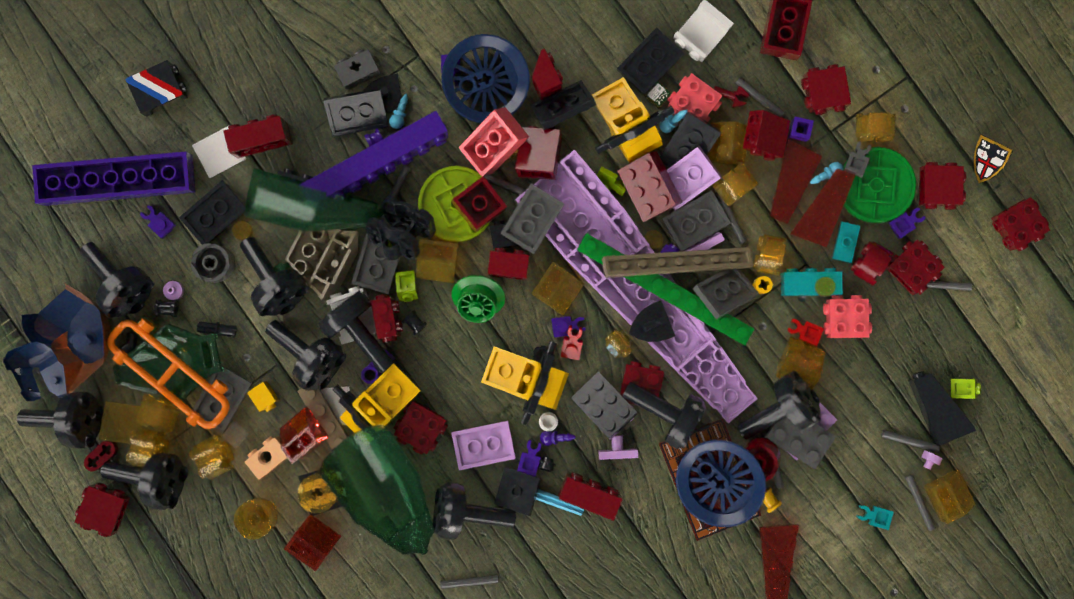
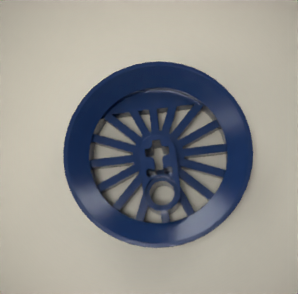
M490 34L470 36L459 42L445 59L441 76L444 95L451 107L462 117L477 123H482L492 113L486 112V92L493 110L498 108L492 92L513 115L526 99L530 84L528 65L522 53L508 40ZM484 48L483 67L476 49ZM488 49H492L496 52L489 68H487ZM472 51L478 69L467 58L466 53ZM499 55L501 63L495 69L492 70L496 62V59ZM462 58L474 72L458 65L459 59ZM503 66L505 71L495 74ZM454 68L469 76H453ZM483 75L485 78L489 77L490 79L487 84L485 82L479 83ZM504 75L507 76V79H497ZM453 81H460L458 88L454 89ZM470 82L472 90L465 91L462 88V83ZM497 83L510 84L511 90H509V89H507V88H505V87H503V86H501V85H499V84H497ZM495 88L513 97L507 102ZM456 92H460L464 97L460 100ZM477 92L473 100V103L469 108L463 102L467 100L473 93ZM482 92V112L474 110Z
M709 440L694 446L684 455L676 473L677 492L685 508L695 518L712 526L732 527L748 521L760 509L765 497L766 481L759 462L747 449L730 441ZM715 450H719V463L713 454ZM724 451H728L731 454L724 469ZM707 453L708 457L704 458L702 455ZM734 455L739 456L741 460L728 472ZM696 459L700 462L698 466L694 465ZM744 462L749 466L747 469L734 473ZM704 464H708L712 470H706ZM695 471L699 476H691V472ZM751 472H752L753 477H754V478H738V477H740V476L749 474V473H751ZM692 482H705L706 484L694 488ZM740 484H752V485H751L749 488H747V487H745V486H743V485H740ZM711 488L702 498L697 495V492ZM716 491L711 505L706 504L704 501ZM719 493L721 495V509L714 508ZM726 496H727V498H728V500H729V502H730V504H731L727 509H726Z

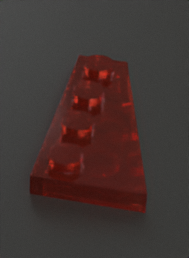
M790 139L787 140L770 217L786 225L788 224L823 156Z
M836 169L790 234L827 247L855 175Z
M798 524L759 527L765 599L788 598L793 555L796 548V536L799 529Z

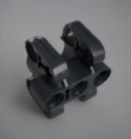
M388 195L381 206L385 219L392 226L390 227L385 224L383 219L370 217L365 223L368 237L373 244L383 248L384 255L388 260H397L403 255L406 259L414 261L420 254V247L416 237L420 236L425 240H430L436 233L434 218L428 211L424 209L418 211L409 203L399 202L395 197Z

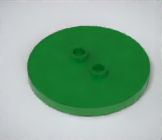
M871 147L869 154L865 156L870 159L863 177H858L843 170V173L838 177L837 191L843 207L853 217L863 222L878 224L894 220L908 209L916 193V177L912 166L900 153L885 147Z

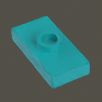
M840 222L832 259L852 263L860 226Z

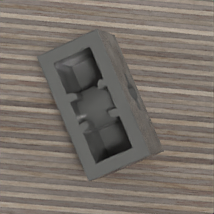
M359 50L354 54L355 56L349 59L343 58L334 66L346 90L381 74L369 50ZM355 65H358L359 68L357 72L355 71Z

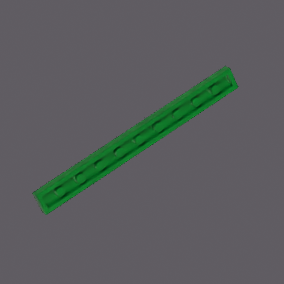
M587 233L577 248V251L602 265V258L604 256L624 255ZM659 274L623 276L744 346L754 331V328L728 313L716 319L698 296Z

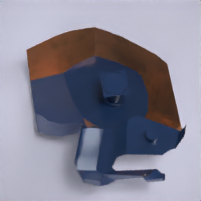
M65 284V290L39 313L21 315L23 332L30 340V343L8 351L3 359L6 370L12 371L21 388L20 394L26 401H35L41 398L32 372L34 367H39L49 391L61 398L74 391L101 367L108 356L107 338L111 333L108 317L94 301Z

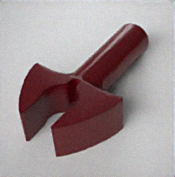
M717 86L713 88L723 97L731 99L733 102L732 107L734 108L747 104L746 102L739 101L737 98L739 95L746 98L749 97L748 93L740 86L734 92Z

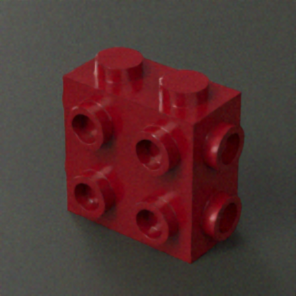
M838 64L827 66V69L820 70L819 67L808 69V72L801 79L802 89L806 91L804 103L806 109H809V113L822 115L826 114L827 110L833 109L834 112L845 111L846 107L851 104L845 66L839 67Z
M765 110L750 111L743 149L750 151L751 155L764 156L763 159L767 161L783 158L790 120Z
M927 162L926 165L920 167L919 206H925V209H937V206H944L945 210H956L957 206L963 205L966 199V192L964 190L966 172L964 171V166H957V163L953 162L945 163V166L938 165V162Z
M1031 197L1023 199L991 217L994 229L1001 234L1004 246L1010 251H1022L1029 247V242L1033 240L1035 242L1040 241L1046 237L1045 233L1051 231L1048 227L1047 219L1039 211L1038 203Z
M917 239L913 243L908 241L901 248L903 252L899 256L897 254L893 255L886 268L911 295L917 293L921 295L928 288L927 284L931 280L936 281L942 275L941 271L945 268L942 265L943 261L937 255L933 256L930 253L927 244Z
M387 294L375 296L376 300H371L377 339H383V342L396 341L403 331L402 320H398L397 314L400 313L399 302Z
M414 400L404 408L403 413H405L403 419H398L393 428L396 430L394 436L397 437L396 440L404 445L407 443L412 445L415 452L421 455L423 453L428 454L429 451L433 452L439 443L436 441L438 435H443L448 425L445 423L448 419Z
M97 482L84 489L82 493L83 501L75 511L76 519L74 523L79 524L82 529H93L98 531L100 536L109 537L118 532L131 497L126 496L122 490L114 489L113 491L108 489L107 485Z

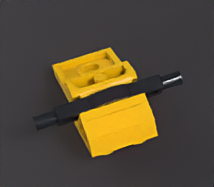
M624 77L592 94L596 102L595 106L609 126L611 137L595 147L598 155L607 149L611 150L618 146L627 161L631 163L663 145L655 125L675 113L672 106L661 112L657 111L649 115L647 109L638 100Z
M549 341L547 350L543 352L540 362L495 346L493 347L481 383L526 400L520 424L528 426L531 415L535 414L538 404L551 409H557L569 373L551 367L555 355H553L557 345L555 342Z
M394 363L358 398L350 391L346 393L338 384L332 389L340 397L339 403L346 409L340 416V419L366 445L375 438L381 445L386 444L393 452L399 446L391 439L393 434L386 426L421 391Z

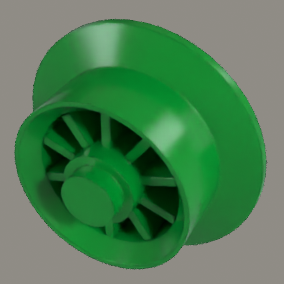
M471 275L463 277L455 283L452 289V300L457 307L458 313L465 320L483 323L492 319L502 309L505 303V292L495 280L486 276Z

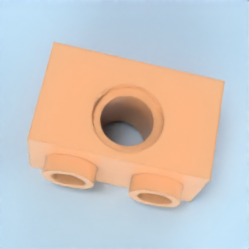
M270 436L262 443L264 446L260 450L256 448L247 455L249 458L245 463L258 480L264 478L293 454L279 436L274 438ZM265 451L271 453L272 458L270 461L264 459Z

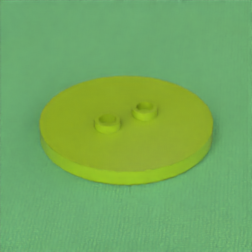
M448 166L434 172L424 182L419 193L418 210L424 209L433 216L436 227L434 235L449 242H465L480 235L489 225L488 223L475 233L452 204L453 198L481 178V175L475 170L464 166Z

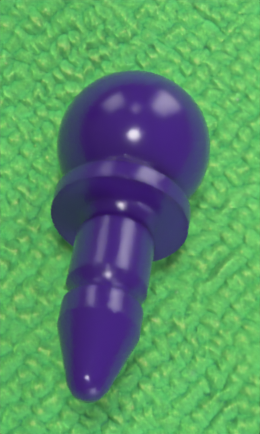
M544 431L540 435V442L545 446L557 445L558 441H571L576 436L572 434H558L557 431L553 433L551 431Z

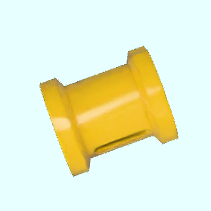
M762 276L756 278L752 285L759 294H764L772 289L773 283L769 277ZM761 282H765V283H766V286H764V289H763V288H759V286H758L759 284H761Z
M771 487L766 488L763 503L767 507V512L770 513L777 509L782 502L772 493Z

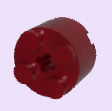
M869 241L860 252L863 255L862 258H858L850 270L853 271L855 276L874 286L877 282V276L881 277L894 253L874 241Z
M758 438L750 441L744 448L756 459L763 460L758 462L763 470L765 481L772 479L781 462V454L778 447L767 438ZM746 462L739 467L740 471L749 468ZM752 472L744 475L746 478H754Z

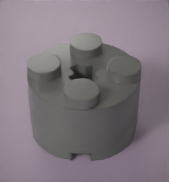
M203 244L192 255L191 269L195 276L203 281L211 283L223 282L235 270V260L232 253L221 245ZM211 260H215V261H216V262L214 263V265H215L214 267L210 266V265H212V261H211Z

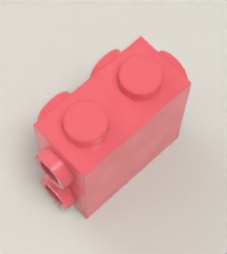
M691 73L689 77L684 76L679 83L681 87L677 93L673 91L667 100L670 102L667 108L672 106L675 111L672 114L673 116L682 110H688V112L690 111L708 122L711 119L708 116L712 110L716 112L722 104L719 101L722 95Z
M843 295L831 296L832 299L826 300V303L823 304V314L826 315V323H824L823 328L826 338H869V334L872 333V323L869 322L872 306L869 303V299H863V295H851V299H843Z

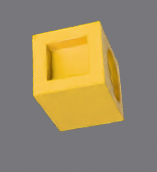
M267 381L262 382L247 392L259 412L264 410L266 412L271 411L276 407L275 403L280 401Z

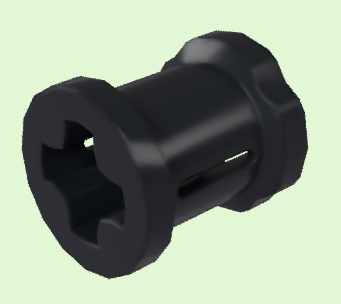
M161 299L156 300L154 306L155 316L171 315L172 317H177L179 309L177 300L172 302H165Z
M415 310L402 320L403 323H406L413 330L414 335H417L427 325L426 322L423 323L416 315Z

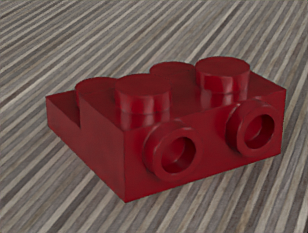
M630 361V365L625 364L620 390L621 396L631 381L659 397L664 371H660L661 367L649 365V368L641 367L642 363ZM625 399L629 404L636 405L633 402Z

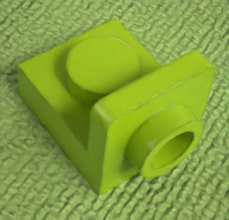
M415 271L396 272V293L399 301L411 302L418 299Z
M951 379V398L976 399L978 394H981V383H978L977 379Z

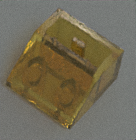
M736 121L710 123L722 131L707 154L710 161L722 164H745L746 150L743 149L747 125Z
M419 239L420 254L417 257L416 278L454 283L459 245Z
M552 262L531 295L563 316L584 284Z
M790 336L778 363L776 377L780 378L795 370L813 389L821 378L825 351Z
M959 469L923 486L939 520L946 524L965 516L976 505Z

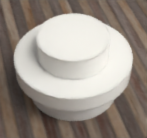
M546 412L540 416L539 425L544 431H553L558 425V419L555 414Z

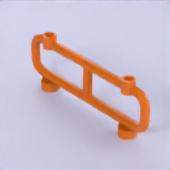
M142 318L139 323L133 320H123L117 324L107 338L108 348L114 354L112 357L113 361L119 365L125 363L183 411L188 416L186 421L190 425L195 427L198 424L205 429H213L223 421L230 410L229 400L224 395L229 387L225 383L216 379L211 385L150 334L155 326L147 319ZM126 327L132 328L172 362L159 380L155 379L131 359L125 351L116 346V338ZM178 368L222 404L221 411L212 421L203 419L198 412L191 409L164 386Z

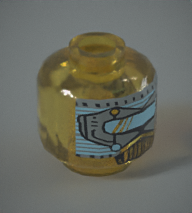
M614 330L605 338V347L615 358L621 356L626 358L633 351L631 349L633 341L623 330Z

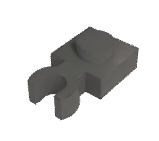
M859 141L855 148L856 153L851 152L844 171L862 178L870 159L865 156L869 154L871 145H868L866 150H862L860 148L861 142Z

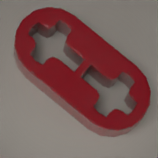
M111 440L103 441L86 456L84 467L88 471L101 469L106 461H110L117 454L118 445ZM110 445L111 453L108 452L103 455L102 453L106 450L105 446ZM99 457L100 459L96 461V465L91 466V459H96Z

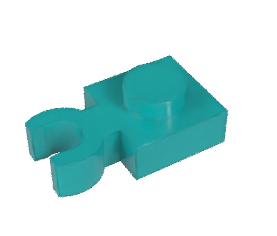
M859 505V508L865 510V514L863 516L856 515L858 519H869V525L889 530L893 511L874 505L871 511L867 506Z

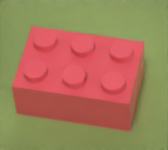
M504 107L494 110L459 146V149L482 177L493 174L529 136L507 108Z

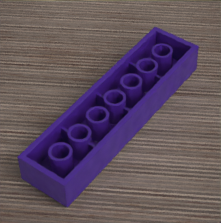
M434 111L298 186L309 206L314 211H323L329 207V203L343 200L346 198L345 195L351 191L355 193L363 188L362 185L367 182L372 184L380 179V175L384 173L388 175L394 172L398 165H407L413 161V157L427 154L430 151L429 148L445 144L447 142L446 139H448V130L437 111Z
M188 152L32 165L35 204L43 206L196 193L193 155Z

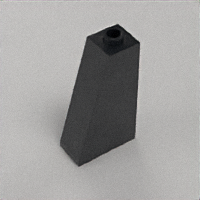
M920 371L913 374V378L908 380L934 444L943 445L976 431L974 425L932 373Z

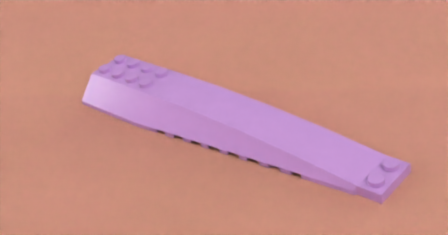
M573 150L559 162L556 180L540 179L534 184L564 203L545 236L565 260L630 325H632L636 316L644 308L658 301L662 302L675 337L660 342L648 343L713 409L718 411L728 424L758 399L748 388L746 381L722 347H720L705 323L624 277L605 278L602 264L577 251L579 244L587 233L624 255L654 253L625 209L576 150ZM526 191L515 199L518 202V204L521 201L524 194L526 193ZM670 273L659 274L675 283Z

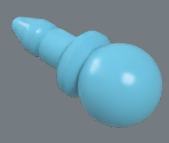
M404 94L400 99L397 110L393 111L394 115L389 119L390 126L394 129H400L404 125L406 114L403 112L408 102L407 94Z
M682 110L674 116L669 115L664 121L660 122V130L664 133L672 132L678 126V122L686 116L688 110Z
M839 162L831 163L829 167L824 168V172L815 176L810 183L816 184L827 178L831 180L833 177H839L843 173V165Z

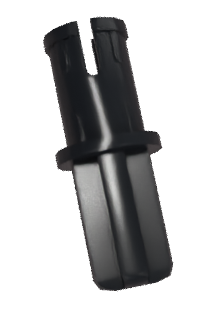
M200 321L197 324V332L214 334L215 337L219 335L235 338L237 326L220 324V322L215 324Z

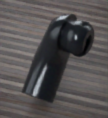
M127 333L126 343L118 348L125 351L128 355L132 354L136 349L137 334Z

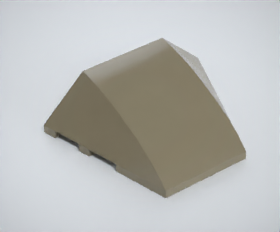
M302 225L285 260L302 275L308 286L324 301L341 287L358 254L359 232Z

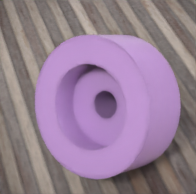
M170 281L165 284L163 294L169 300H179L184 294V287L179 282Z
M925 450L921 458L926 460L923 467L931 470L933 464L940 466L943 459Z

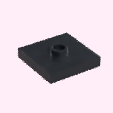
M505 467L494 504L531 516L542 478Z

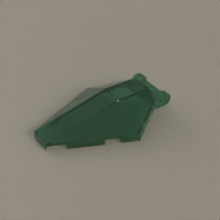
M166 324L155 332L154 337L205 380L211 374L224 371V366H221L216 342L218 339L217 333L201 336L171 324ZM146 340L128 354L131 359L157 380L160 379L172 364L168 358ZM125 363L113 366L117 385L153 394H161ZM178 368L164 386L179 399L184 400L199 384Z

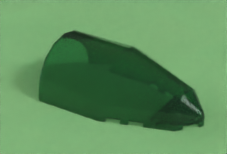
M253 168L245 203L246 218L301 232L365 228V223L370 217L379 219L384 214L382 206L379 208V204L349 194H346V198L343 200V196L336 195L335 198L326 196L327 192L301 186L300 184L304 183L302 181Z
M382 425L369 426L344 439L323 460L319 468L321 478L354 523L360 525L401 554H427L434 528L426 504L425 493L421 485L420 474L389 429Z

